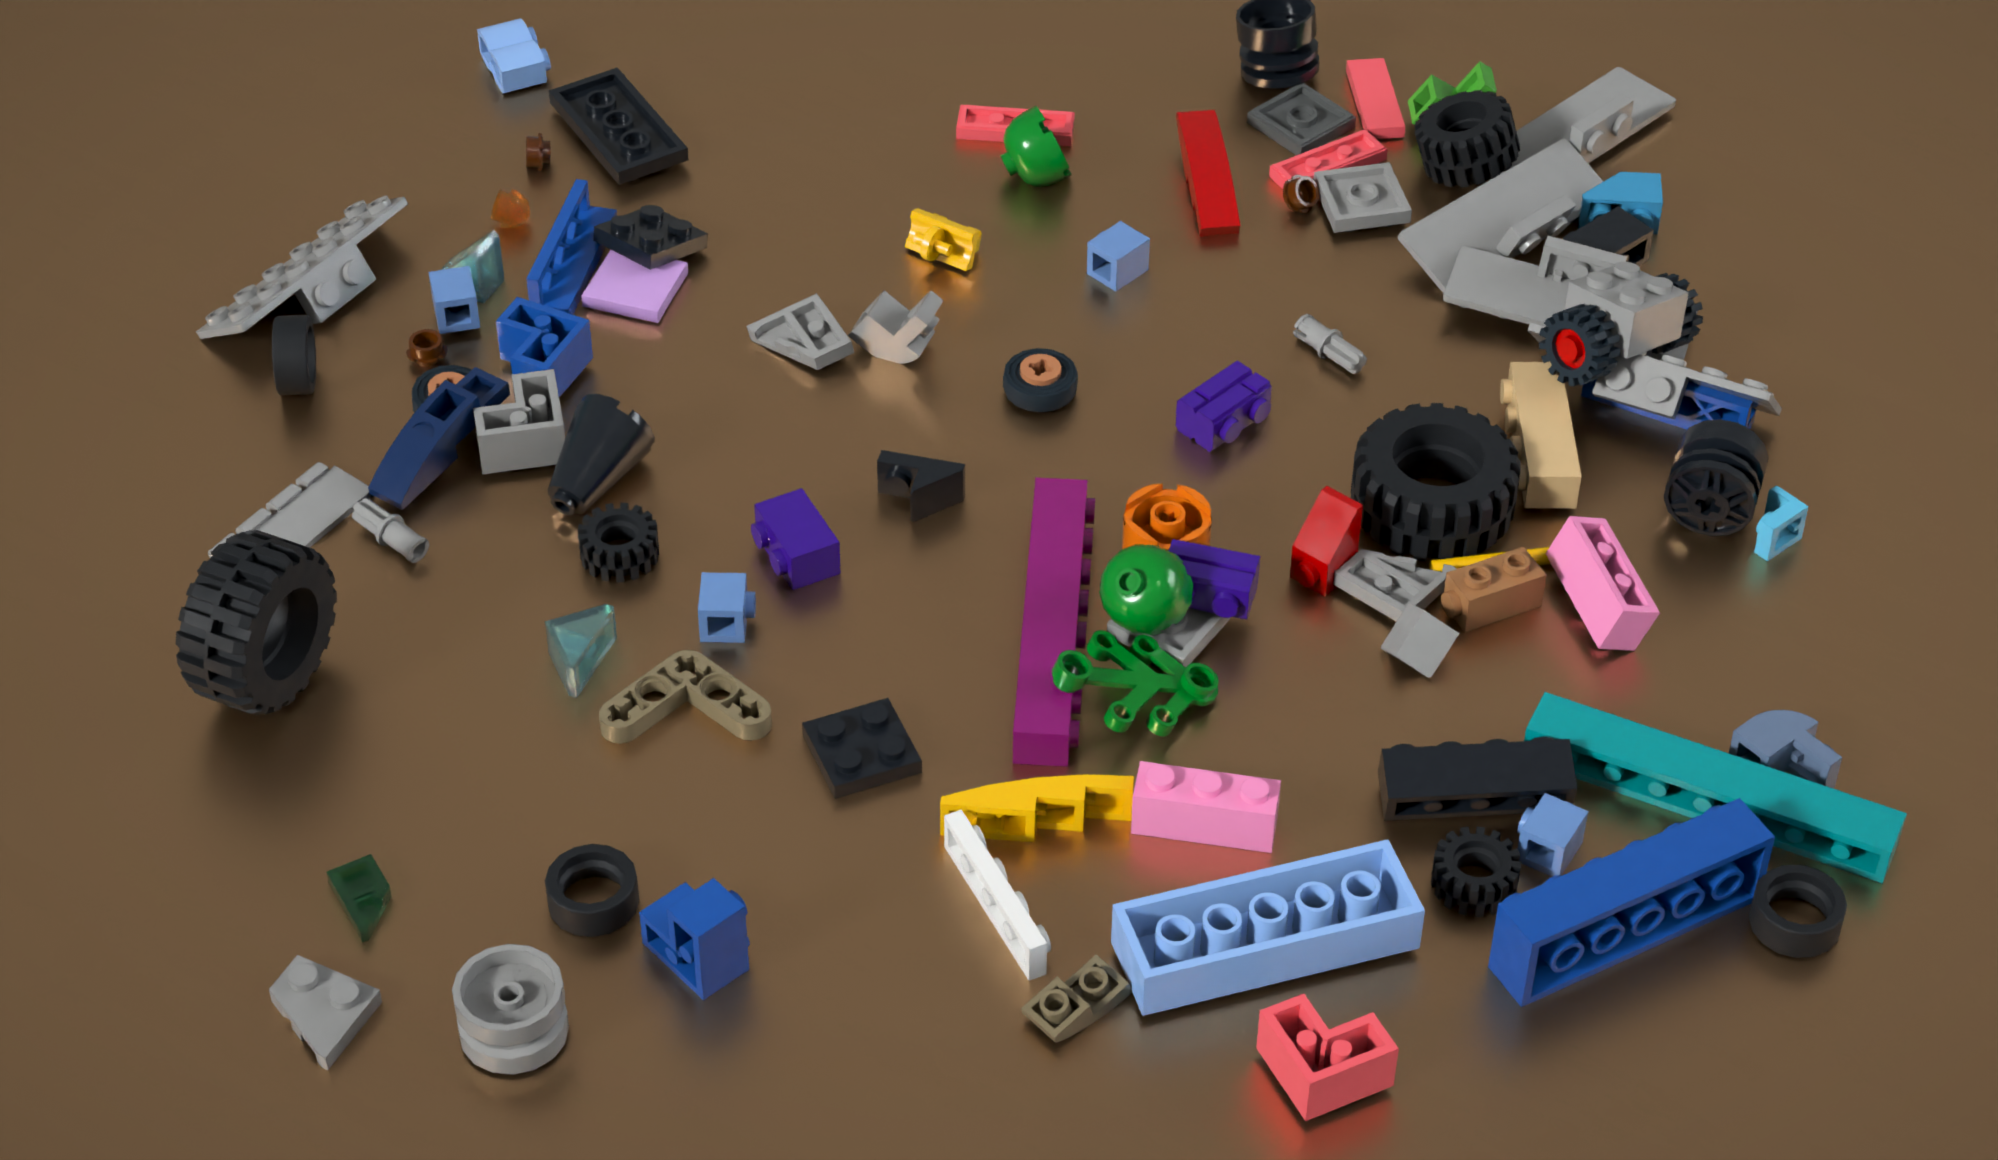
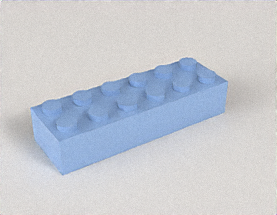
M1389 839L1113 904L1111 944L1126 979L1130 983L1141 1014L1145 1016L1419 949L1425 909Z

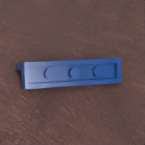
M575 180L526 278L529 301L572 315L606 248L593 241L594 226L610 221L613 217L617 216L616 209L590 206L587 180Z
M1596 380L1584 384L1581 392L1582 397L1686 430L1702 421L1718 419L1736 422L1750 429L1754 423L1757 410L1752 408L1753 401L1692 382L1687 384L1675 420L1594 396L1592 391Z

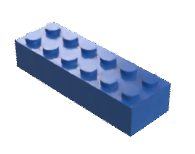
M1738 798L1722 806H1713L1702 815L1686 822L1674 823L1663 832L1647 839L1635 840L1624 849L1606 857L1594 858L1583 867L1562 876L1555 875L1546 880L1542 885L1526 892L1511 894L1498 903L1488 967L1520 1007H1523L1752 904L1757 881L1767 873L1775 836L1748 806Z

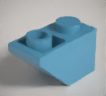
M1619 172L1583 193L1578 229L1592 222L1596 217L1604 215L1619 206L1654 230L1653 234H1658L1663 207L1661 174Z

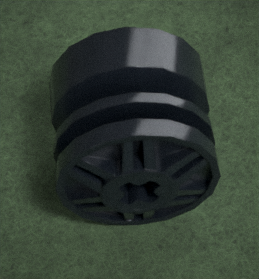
M1251 0L1244 3L1237 10L1238 41L1242 44L1239 52L1241 76L1246 82L1256 87L1270 89L1287 88L1302 84L1312 79L1319 72L1318 41L1314 38L1317 32L1315 5L1310 0Z
M1722 419L1705 420L1689 427L1680 438L1674 463L1665 487L1664 501L1668 512L1680 525L1699 534L1724 536L1744 529L1753 519L1759 492L1767 469L1769 457L1765 444L1755 432L1736 422Z

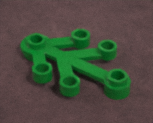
M1098 630L1093 633L1087 644L1089 655L1095 660L1103 662L1111 659L1124 670L1093 667L1091 661L1084 654L1074 650L1063 651L1052 668L1055 686L1067 693L1080 690L1084 685L1133 689L1121 701L1112 702L1104 715V722L1107 727L1119 733L1126 732L1129 729L1136 713L1158 692L1175 693L1165 705L1155 706L1146 720L1148 729L1153 734L1162 737L1168 736L1172 732L1178 717L1191 704L1207 706L1218 695V677L1210 667L1201 663H1191L1187 667L1183 666L1161 649L1157 641L1148 635L1136 636L1129 650H1126L1111 633L1104 630ZM1154 663L1166 674L1156 673L1147 665Z

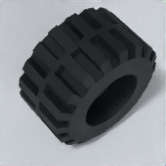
M1474 90L1444 97L1441 101L1434 102L1428 106L1429 109L1419 115V120L1416 121L1414 126L1425 172L1437 184L1444 183L1448 187L1479 185L1495 178L1501 172L1507 171L1512 167V162H1515L1519 157L1520 143L1511 107L1504 97L1497 96L1494 92L1483 93L1482 90Z

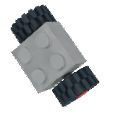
M1617 262L1614 266L1590 272L1587 276L1570 281L1565 309L1547 318L1544 322L1547 327L1540 330L1539 335L1546 338V340L1539 342V349H1546L1547 352L1546 355L1541 356L1543 363L1551 362L1552 366L1548 371L1551 375L1560 373L1557 379L1559 382L1566 383L1569 381V386H1581L1611 373L1610 369L1615 368L1618 363L1614 357L1622 356L1628 359L1651 349L1654 354L1665 353L1688 344L1694 340L1693 337L1698 335L1701 330L1696 325L1703 323V316L1696 315V311L1703 309L1701 302L1694 303L1693 298L1698 296L1696 290L1687 291L1690 283L1686 279L1678 281L1679 275L1664 273L1654 277L1641 271L1638 265L1631 262Z

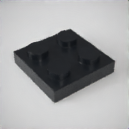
M645 205L637 211L615 216L610 221L594 226L593 241L651 270L707 248L708 233L692 226V223L687 220L678 219L664 212L659 206Z
M889 698L802 723L803 737L835 799L922 773V760Z

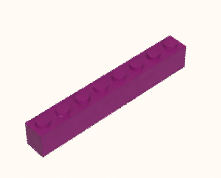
M1035 477L1013 726V764L1068 767L1069 748H1079L1080 720H1072V714H1081L1082 689L1072 693L1058 689L1053 682L1052 668L1063 651H1077V648H1086L1087 622L1079 621V616L1088 617L1089 590H1081V585H1090L1091 559L1083 558V555L1092 554L1093 528L1085 527L1086 524H1094L1095 498H1087L1088 480Z

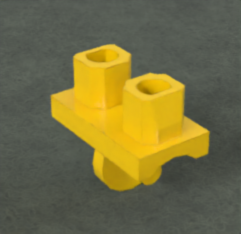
M919 208L911 211V229L905 243V248L920 253L921 257L929 262L936 259L964 271L972 269L975 253L979 251L982 236L981 230L970 226L966 227L948 220L947 217L936 213L932 214Z

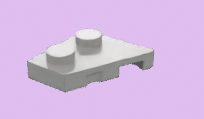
M817 293L746 326L749 337L753 342L816 370L854 353L852 341Z
M1361 549L1335 571L1333 585L1397 622L1408 603L1424 610L1444 592L1446 572L1457 568L1444 564L1442 572L1416 567L1417 559L1403 556L1390 557L1381 552Z
M299 955L293 959L269 988L272 1003L283 1017L291 1021L293 1031L302 1042L306 1041L316 1054L317 1062L326 1070H329L382 1003L379 989Z

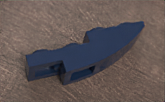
M474 367L456 385L445 380L430 394L402 428L377 468L368 487L369 494L403 510L458 459L456 445L476 427L473 408L500 405L510 395L508 382L477 367Z

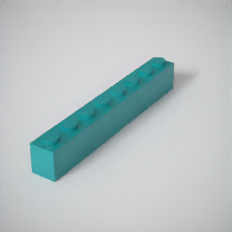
M1544 692L1526 727L1524 741H1530L1543 736L1552 737L1555 740L1570 739L1576 779L1689 818L1702 815L1713 806H1722L1740 798L1775 836L1774 847L1882 884L1897 849L1907 815L1905 812L1547 692Z

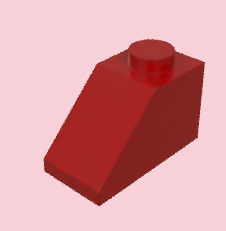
M1325 486L1321 490L1292 545L1290 578L1324 597L1337 587L1333 585L1335 571L1358 552L1362 504L1329 486Z

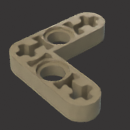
M682 650L669 656L605 702L599 711L601 734L606 740L618 744L628 743L688 701L736 737L752 741L761 739L770 732L772 727L771 707L765 698L703 654L694 650ZM714 690H725L730 693L727 698L722 700H714L707 696ZM652 691H659L666 695L663 699L654 702L642 698L646 693Z

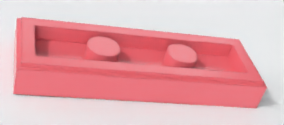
M1384 58L1347 60L1346 73L1363 129H1366L1376 139L1403 138L1405 136V123Z
M960 105L956 126V139L1004 142L1003 137L1007 126L1014 118L1028 109ZM1040 110L1045 118L1042 121L1044 126L1052 131L1059 146H1071L1075 112Z
M1363 129L1271 165L1269 177L1283 189L1286 180L1291 179L1294 175L1308 176L1313 179L1314 172L1378 164L1386 161L1388 149L1366 129Z

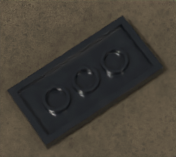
M618 67L549 90L550 104L618 185L634 181L637 178L662 169H668L689 160L687 146Z

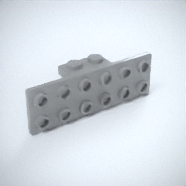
M1616 67L1517 130L1520 151L1518 152L1519 157L1517 160L1512 162V167L1563 138H1566L1584 160L1590 163L1674 108L1676 99L1625 69Z
M1563 138L1402 230L1398 235V240L1444 293L1461 246H1468L1509 258H1514L1520 253L1525 255L1532 251L1542 240L1546 239L1547 236L1556 237L1569 224L1578 220L1582 194L1599 185L1603 180L1566 138Z
M386 195L368 204L361 200L347 207L344 210L345 217L339 222H330L321 227L316 232L319 236L313 242H305L289 253L291 259L284 264L278 263L262 273L263 280L256 286L252 284L241 289L233 296L236 300L228 307H220L205 317L207 323L196 331L199 338L205 339L245 332L293 294L297 297L306 314L311 317L313 324L325 321L376 280L357 244L407 206L406 198L389 199Z
M1547 236L1539 266L1472 247L1461 246L1444 291L1443 301L1463 308L1496 315L1500 318L1525 324L1535 323L1542 326L1544 320L1565 309L1570 281L1587 276L1590 272L1614 266L1617 262H1626L1627 256L1552 236ZM1688 344L1659 354L1652 353L1651 349L1647 351L1646 355L1657 360H1661L1663 355L1684 360Z
M1546 320L1543 321L1542 326L1535 323L1529 324L1527 331L1538 342L1546 340V338L1539 335L1541 328L1547 327L1544 324ZM1647 351L1628 359L1622 356L1614 357L1618 361L1616 367L1610 369L1611 373L1597 379L1592 394L1596 397L1673 420L1676 419L1688 382L1753 401L1752 408L1779 416L1782 409L1774 394L1767 391L1769 386L1764 383L1744 378L1743 383L1739 384L1728 380V374L1723 371L1703 367L1702 372H1698L1686 367L1687 362L1682 359L1663 355L1661 360H1657L1647 356Z

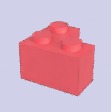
M1304 993L1260 1010L1256 1048L1305 1121L1394 1086L1399 1048L1374 1012L1328 1029Z

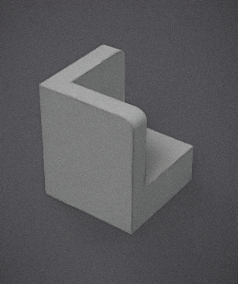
M1408 603L1381 645V649L1400 659L1422 675L1432 677L1460 633L1427 611Z

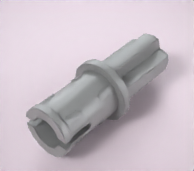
M1305 314L1297 320L1294 326L1296 330L1293 331L1294 336L1313 347L1320 358L1324 360L1330 358L1352 374L1359 373L1362 367L1366 365L1367 357L1362 351L1345 341L1342 332L1339 330L1327 328L1310 314Z
M364 498L360 503L356 502L354 504L352 518L373 533L380 545H389L412 563L420 561L426 555L429 541L406 526L404 519L399 514L391 515L368 498Z

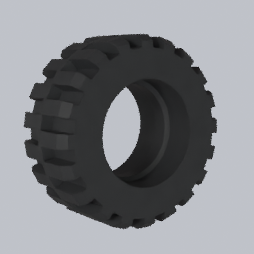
M1419 403L1408 405L1404 411H1400L1397 408L1386 413L1383 416V420L1378 418L1367 427V431L1360 436L1354 454L1351 499L1363 505L1361 527L1364 531H1370V536L1381 546L1384 544L1389 545L1390 550L1396 554L1403 556L1404 553L1414 555V559L1426 561L1427 558L1445 559L1456 556H1472L1477 554V549L1483 552L1494 545L1497 540L1506 534L1510 527V522L1514 518L1521 473V461L1518 458V451L1513 442L1507 439V434L1497 424L1491 426L1487 417L1479 413L1472 415L1464 407L1455 405L1454 409L1443 407L1444 403H1431L1429 407H1421ZM1438 478L1450 481L1456 485L1435 486L1421 483L1414 479Z
M249 530L227 538L226 543L219 544L211 552L212 557L208 561H203L197 570L199 575L194 583H190L186 593L188 598L185 607H181L178 620L181 621L180 631L176 632L175 644L179 647L176 658L177 664L182 670L181 675L194 693L253 715H261L281 710V707L289 705L296 699L295 694L303 691L310 683L309 677L320 666L322 662L320 657L323 650L327 649L331 638L328 635L331 626H334L336 613L333 611V607L337 602V591L332 586L335 583V578L329 568V564L315 549L265 532Z

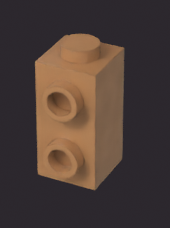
M1521 547L1446 572L1444 593L1441 595L1442 607L1446 615L1454 618L1465 633L1541 607L1546 574L1527 550Z

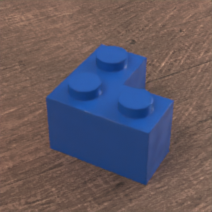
M516 297L496 320L500 359L511 362L512 374L554 369L559 398L593 359L590 321L588 319Z
M714 878L696 890L685 882L639 912L642 943L704 1001L749 970L748 947L750 946V941L747 936L746 927L747 907L738 893L733 890H726Z

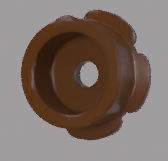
M538 133V137H526V168H538V171H542L543 164H550L551 147L550 141H543L542 133Z
M1294 175L1284 183L1283 199L1293 212L1306 213L1318 202L1319 189L1312 178Z
M423 329L410 336L409 349L406 351V354L410 361L417 362L418 365L423 367H431L439 363L440 359L447 355L448 347L444 345L439 332L432 329Z

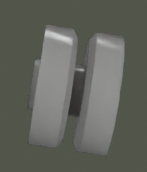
M505 944L487 948L469 958L456 973L452 995L459 1037L463 1052L475 1065L492 1073L519 1074L535 1070L551 1061L565 1045L569 1022L565 1005L564 983L560 967L547 953L528 945Z

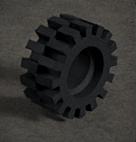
M621 502L618 509H614L613 503L605 504L606 511L602 512L597 507L592 510L593 517L587 514L583 517V524H579L578 527L580 559L584 569H589V573L593 577H597L601 573L602 581L609 582L611 576H616V581L619 583L624 582V576L630 575L631 579L635 580L639 578V570L646 575L651 571V565L655 566L658 562L659 542L656 520L652 519V514L649 511L643 513L642 507L638 505L629 510V504ZM614 540L630 541L622 545L607 544Z
M1477 826L1476 834H1470L1469 827L1460 828L1459 837L1454 831L1446 834V841L1441 839L1438 842L1437 850H1435L1431 886L1435 888L1434 894L1438 900L1445 897V907L1451 910L1455 905H1459L1458 914L1467 916L1468 909L1475 910V917H1484L1485 909H1488L1491 915L1497 914L1498 903L1511 894L1517 893L1521 870L1520 853L1518 849L1512 850L1513 842L1509 838L1500 842V832L1493 830L1490 836L1484 835L1485 827ZM1478 866L1490 871L1493 875L1473 877L1463 873L1459 868Z

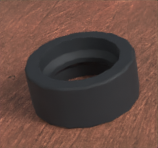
M309 315L277 316L274 318L272 362L274 381L279 395H306L314 392L316 383V346L313 323Z
M588 844L577 846L559 855L548 868L545 887L551 918L561 929L578 936L596 937L610 934L620 929L636 914L639 903L637 874L634 863L624 852L608 845ZM592 877L608 878L621 886L614 896L591 904L575 902L564 895V892L570 885L581 879Z
M1782 865L1767 871L1757 881L1748 917L1753 933L1762 944L1773 951L1794 958L1815 957L1829 951L1838 941L1847 909V902L1841 887L1832 877L1822 871L1804 865ZM1780 898L1805 900L1818 907L1825 915L1826 920L1816 924L1790 922L1776 914L1769 903Z

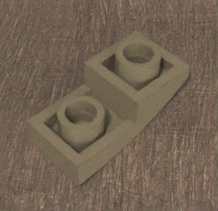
M1096 954L1067 981L1063 982L1057 976L1026 1003L1021 1010L1028 1019L1057 1043L1099 1020L1132 994L1130 983Z

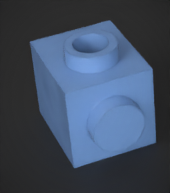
M1119 221L1087 242V274L1117 292L1149 270L1150 238L1124 222Z
M470 266L429 272L432 301L439 333L445 334L480 328L477 297Z
M702 572L698 603L700 642L745 643L747 618H755L756 593L755 591L747 590V574Z
M1544 793L1535 809L1528 807L1519 822L1517 833L1520 834L1517 848L1520 853L1519 861L1551 877L1555 875L1562 876L1583 843L1589 811Z

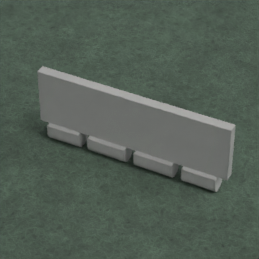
M317 462L296 479V485L290 484L266 504V509L260 508L239 525L235 531L238 534L249 530H258L310 548L354 511L353 506L356 502L360 503L364 498L369 499L373 495L369 494V486L337 466L334 465L329 469L323 463ZM234 533L228 534V535H227L225 538H223L219 543H217L214 547H212V548L208 551V556H209V558L212 557L211 552H212L219 544L226 543V539L229 538V537H231V536H233V535H235V534H234Z

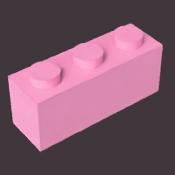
M1569 516L1547 550L1546 556L1598 649L1635 651L1660 612L1605 518Z
M1140 761L1133 792L1131 834L1272 853L1278 819L1281 780Z

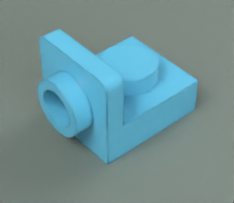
M1779 486L1771 488L1768 492L1764 516L1756 527L1758 534L1754 553L1768 562L1802 539L1809 506Z

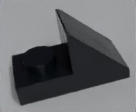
M881 450L877 460L878 493L910 498L912 522L921 520L964 501L965 464Z

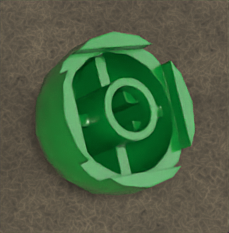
M1037 106L1024 111L1007 126L1003 137L1006 153L1000 155L1010 176L1018 173L1025 183L1035 187H1046L1070 177L1072 173L1052 131L1044 126L1042 121L1045 118Z
M1135 544L1120 550L1108 561L1101 575L1099 594L1104 610L1117 625L1137 635L1155 636L1164 633L1161 631L1168 629L1172 624L1177 625L1184 618L1192 602L1193 582L1191 576L1187 574L1186 567L1183 565L1184 562L1178 555L1158 545Z

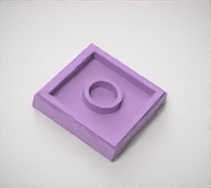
M610 250L581 295L582 306L658 323L688 275L687 262L674 260L650 270Z

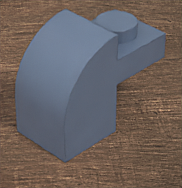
M1771 710L1752 717L1733 731L1729 754L1782 772L1787 771L1797 777L1833 789L1835 788L1842 757L1815 737L1818 721L1805 714L1790 710Z

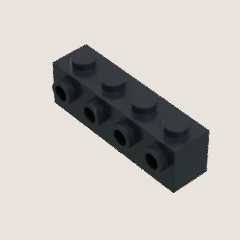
M1547 736L1519 742L1492 739L1481 744H1461L1455 741L1424 747L1398 744L1391 748L1382 749L1378 767L1384 821L1523 814L1528 807L1535 809L1544 793L1573 804L1578 789L1570 739L1555 740Z

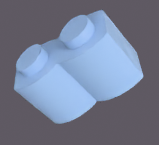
M519 18L477 29L481 56L487 68L492 72L495 82L502 93L547 82L546 71L551 70L550 59L546 49L539 48L533 27L527 28L525 22Z

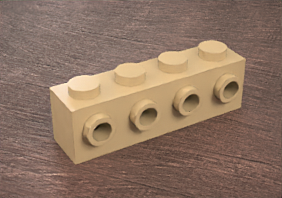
M1510 362L1508 379H1502L1500 385L1501 404H1508L1505 410V431L1513 434L1510 440L1515 445L1518 451V458L1521 461L1518 491H1522L1524 508H1577L1582 478L1565 383L1557 380L1560 373L1550 374L1548 369L1552 366L1551 362Z

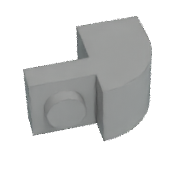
M884 290L864 310L848 336L877 358L900 364L912 362L920 357L934 335L935 331L933 329L940 320L935 316V313L944 300L930 290L909 311Z

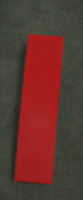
M1215 110L1177 112L1176 120L1186 183H1189L1193 210L1196 209L1199 235L1238 234L1241 225L1235 190Z

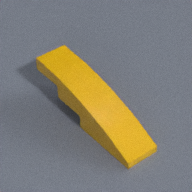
M1083 774L1035 777L985 785L942 796L940 801V835L944 836V816L958 810L963 811L972 826L978 825L985 839L1035 842L1036 828L1083 832L1085 818L1132 821L1134 776Z

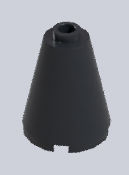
M587 394L578 403L548 487L551 504L559 512L565 515L585 513L650 452L651 446L655 442V436L647 422L633 409L628 416L617 409L620 401L601 394Z

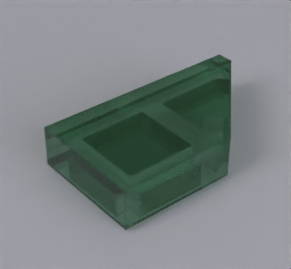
M371 854L326 872L329 885L362 943L370 939L392 897L390 885Z

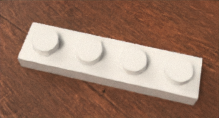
M962 810L945 815L944 847L1027 979L1030 981L1046 975L1047 953L1051 951V943L1045 928L1041 924L1036 926L1031 919L1023 894L1020 891H1013L1008 883L1003 863L998 857L992 858L988 852L985 837L978 825L972 826Z

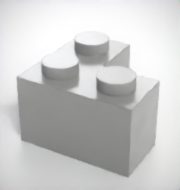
M554 369L512 374L515 403L473 408L482 474L546 467L557 464L565 441V430Z

